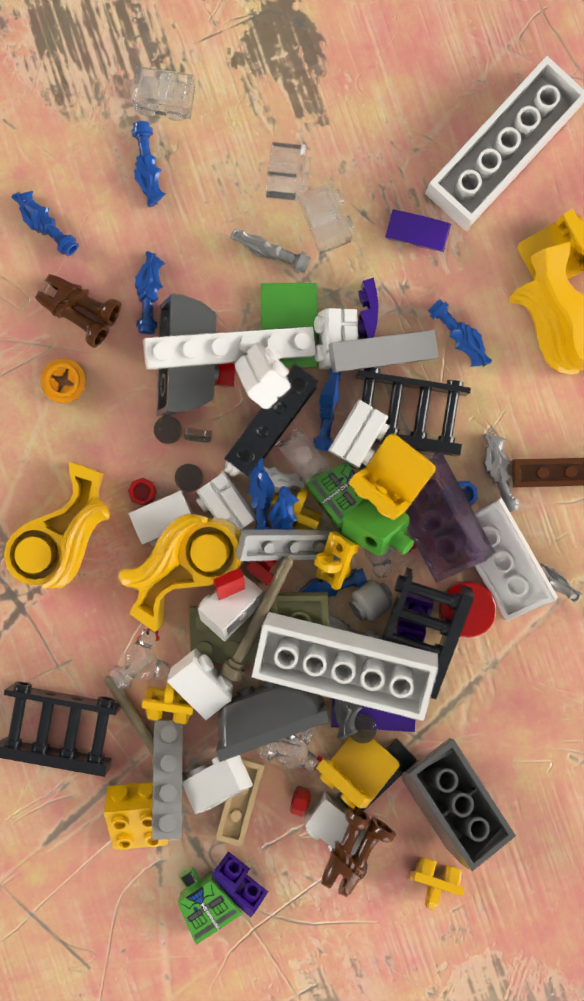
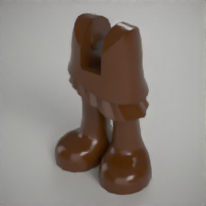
M48 274L44 281L58 291L53 298L38 290L35 296L36 300L50 311L53 316L58 318L64 317L86 332L85 340L87 344L92 348L98 347L107 337L109 328L90 319L74 307L80 306L112 326L119 316L122 306L121 302L116 299H109L104 304L90 298L88 296L89 290L82 289L81 285L73 284L61 277Z
M350 806L345 812L348 827L341 843L335 841V849H331V855L321 880L322 885L331 888L338 875H343L338 893L345 897L363 879V874L366 872L364 866L375 845L379 841L389 843L396 836L395 831L378 818L372 817L370 819L369 815L363 810L353 809ZM367 827L358 849L352 856L351 850L361 831Z

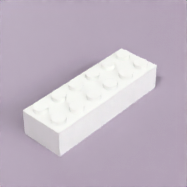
M546 56L429 183L425 194L462 229L467 231L584 103V89Z
M268 612L262 627L252 678L424 721L438 670V654Z

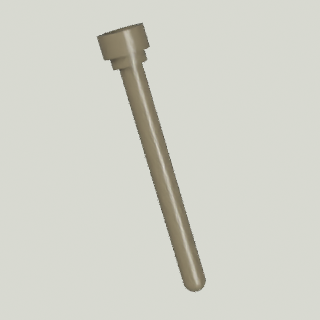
M285 556L282 559L234 656H230L229 659L224 661L220 669V673L224 677L236 682L241 680L245 672L244 660L293 565V559L290 556Z
M106 676V685L153 755V734L115 676ZM184 772L182 773V782L188 779Z

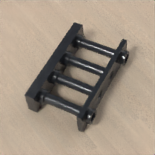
M296 364L292 366L286 375L290 388L281 397L277 396V401L268 409L263 407L260 409L224 458L246 476L250 475L262 457L264 459L267 457L317 389L315 386L319 381Z
M378 368L358 370L356 379L364 380L361 401L371 407L376 382L392 385L386 422L389 428L382 440L380 441L376 438L373 444L382 445L388 435L396 434L417 451L455 457L461 455L462 444L455 443L453 431L459 395L467 396L471 391L470 387H463L464 382L447 380V384L380 374V369ZM403 387L420 389L414 431L410 432V436L399 434V429H397ZM431 391L448 394L442 434L438 436V440L427 439V434L425 433Z
M407 567L404 576L399 575L394 591L398 593L381 640L438 654V670L430 698L436 700L475 597L472 588L464 585L460 586L458 593L449 594L412 582V569ZM407 593L449 605V609H452L449 619L444 618L441 620L403 608ZM398 618L440 631L442 635L440 643L431 645L393 633Z
M15 682V684L4 690V695L15 697L8 737L0 741V758L96 776H106L110 770L112 758L105 757L103 753L109 714L116 715L121 710V706L119 703H115V699L104 696L93 699L32 688V684L27 682ZM27 699L43 702L37 738L33 744L22 742L20 738ZM54 704L71 707L64 746L60 749L49 747L50 744L47 743ZM82 709L98 712L92 750L88 754L77 752L75 748Z

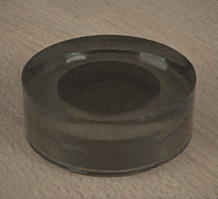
M163 416L154 425L155 437L164 444L176 443L182 436V425L179 420L172 416Z
M184 428V438L189 441L210 442L212 441L213 431Z
M184 464L175 473L176 485L183 491H195L203 483V473L196 465Z
M357 714L354 723L358 733L351 735V738L358 743H368L376 735V722L368 714Z

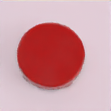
M455 582L445 591L446 593H458L460 586L464 585L472 588L475 597L460 637L474 638L484 634L492 626L496 617L494 597L488 589L476 582ZM439 603V618L441 620L444 618L449 619L452 610L449 609V605Z

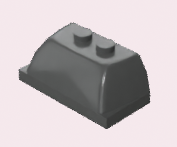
M171 294L160 304L159 337L216 333V312L201 301L185 295ZM218 364L158 369L156 416L168 417L178 412L200 408L212 401L214 398V381H217L219 377Z
M263 681L264 685L253 689V686H247L238 690V695L232 697L231 701L219 711L217 720L219 741L216 748L219 762L330 722L324 698L319 694L268 681Z
M449 738L418 763L402 773V781L446 849L468 870L474 871L516 836L454 739Z

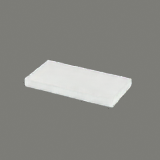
M502 498L451 524L484 584L494 597L495 603L506 622L551 603L558 598Z

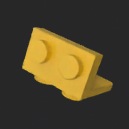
M571 209L564 213L555 223L526 238L517 245V251L534 280L536 271L531 263V255L542 249L570 241V254L565 270L567 280L584 271V220Z
M390 434L386 437L368 465L363 470L354 474L348 484L354 488L358 496L368 499L373 503L380 514L395 520L408 509L434 474L436 468L434 464L396 434Z
M356 729L358 733L351 735L331 760L323 759L316 767L322 773L320 779L332 789L334 786L343 793L341 799L353 809L356 806L358 808H367L400 766L399 761L363 729Z
M152 782L107 786L104 816L114 849L128 850L168 844V840H151Z

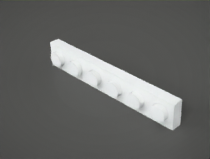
M313 327L145 338L143 339L146 370L235 363L243 354L247 355L246 351L255 342L262 344L265 348L271 346L280 355L281 359L313 357L316 355Z

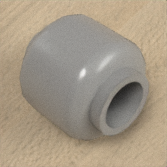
M368 580L367 583L351 593L349 605L353 613L361 621L365 619L373 622L390 610L392 606L390 599L392 592L385 583L379 584L375 580Z

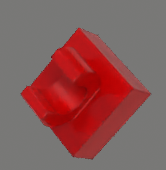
M277 560L250 561L245 568L268 586L274 577V574L269 570Z

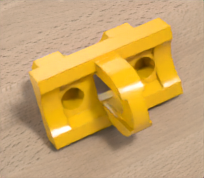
M303 488L300 489L297 496L300 501L293 505L294 515L298 519L294 530H313L317 528L322 513L303 506L309 492ZM275 494V497L271 503L269 510H271L272 505L275 504L278 497H280L279 495Z
M336 531L330 532L324 551L316 555L314 565L318 569L315 576L327 581L334 590L341 589L344 579L349 577L352 556L357 554L360 545ZM334 555L341 560L333 562Z
M166 683V689L147 686L145 697L142 700V708L146 709L147 719L158 721L162 719L163 712L165 711L174 713L173 721L175 723H188L190 715H193L194 708L169 683Z
M420 857L415 871H410L408 879L428 886L425 897V905L428 909L434 910L437 908L442 891L463 896L465 887L460 886L461 869L445 865L442 879L440 880L433 877L437 862Z

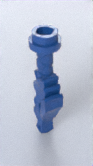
M138 121L133 123V129L131 130L132 136L138 139L140 153L136 157L135 180L142 188L144 195H147L148 207H153L166 194L160 190L158 185L162 169L156 167V157L151 155L149 138L153 135V129L150 127L149 122Z
M33 191L13 194L12 199L20 205L19 209L23 221L31 230H36L37 233H42V235L48 234L58 244L57 250L61 254L71 256L75 253L79 246L76 238L72 235H64L55 226V219L51 218L48 214L49 208L42 207L34 201Z
M146 251V262L135 276L138 300L143 302L142 318L136 321V327H138V332L141 334H155L158 322L153 319V306L159 299L157 295L158 290L163 287L159 279V269L165 262L150 251Z
M439 299L428 309L432 319L440 318L443 324L450 330V338L456 342L455 349L463 351L470 357V367L481 365L484 367L491 364L492 359L484 352L485 347L481 334L477 329L471 328L470 325L464 322L458 324L452 315L447 312L448 303L446 301L443 302Z
M332 368L329 369L328 382H326L320 394V417L322 418L320 433L317 438L313 439V443H315L314 449L328 451L333 443L331 441L332 438H330V432L334 420V407L339 399L338 382L340 381L341 372L332 373Z
M263 457L250 473L251 481L247 492L252 496L251 506L256 511L257 526L252 530H273L268 525L266 509L271 506L270 502L273 500L272 495L275 493L274 483L267 471L264 470Z
M285 486L280 488V497L272 505L269 512V521L273 530H293L292 523L298 520L294 515L293 505L300 500L289 493L290 489Z
M354 568L352 569L353 572L350 573L351 575L344 579L341 589L334 590L327 581L316 577L310 579L298 592H328V598L331 596L336 597L339 590L353 585L359 588L367 583L363 568L358 570Z

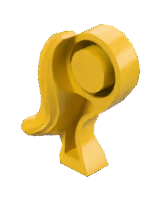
M570 241L542 249L531 255V263L536 271L535 280L516 289L508 299L512 304L525 306L530 313L535 327L538 346L546 363L557 373L573 375L578 374L580 370L584 371V294L572 287L565 274L571 248Z
M69 461V473L73 486V494L70 501L60 510L29 521L15 531L6 543L4 559L7 569L15 579L23 584L35 586L43 584L42 588L53 589L63 588L76 576L93 529L99 522L108 520L110 516L107 506L99 499L104 473Z
M187 513L175 519L162 532L152 553L143 564L134 569H123L119 573L118 579L122 585L139 590L138 599L132 606L129 614L156 632L164 625L165 597L170 591L180 588L214 584V578L238 569L242 565L243 561H239L236 556L241 531L233 523L222 518L207 519V517Z

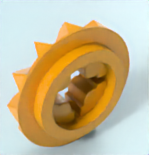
M60 358L51 361L44 368L41 374V387L49 399L58 403L68 404L79 399V396L85 390L87 378L82 367L75 361ZM65 374H68V380L74 386L65 385L61 389V384L54 379V376L64 377Z

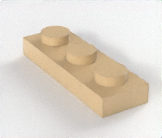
M240 756L253 786L225 801L215 840L242 847L265 763Z

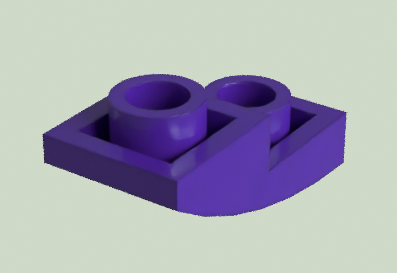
M393 209L385 237L389 240L413 244L420 248L444 252L451 224Z
M373 277L364 280L361 285L362 290L358 291L362 307L367 306V310L360 311L358 316V334L360 337L364 336L365 339L374 338L378 322V296Z
M407 593L403 608L430 616L434 601ZM398 618L395 633L423 642L426 635V627Z
M228 851L212 875L228 897L249 917H252L268 891L247 875L250 868Z

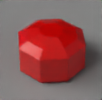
M140 478L132 481L128 493L132 502L144 506L154 501L157 490L154 482Z
M299 785L296 787L290 806L291 814L302 817L306 813L311 801L309 788Z

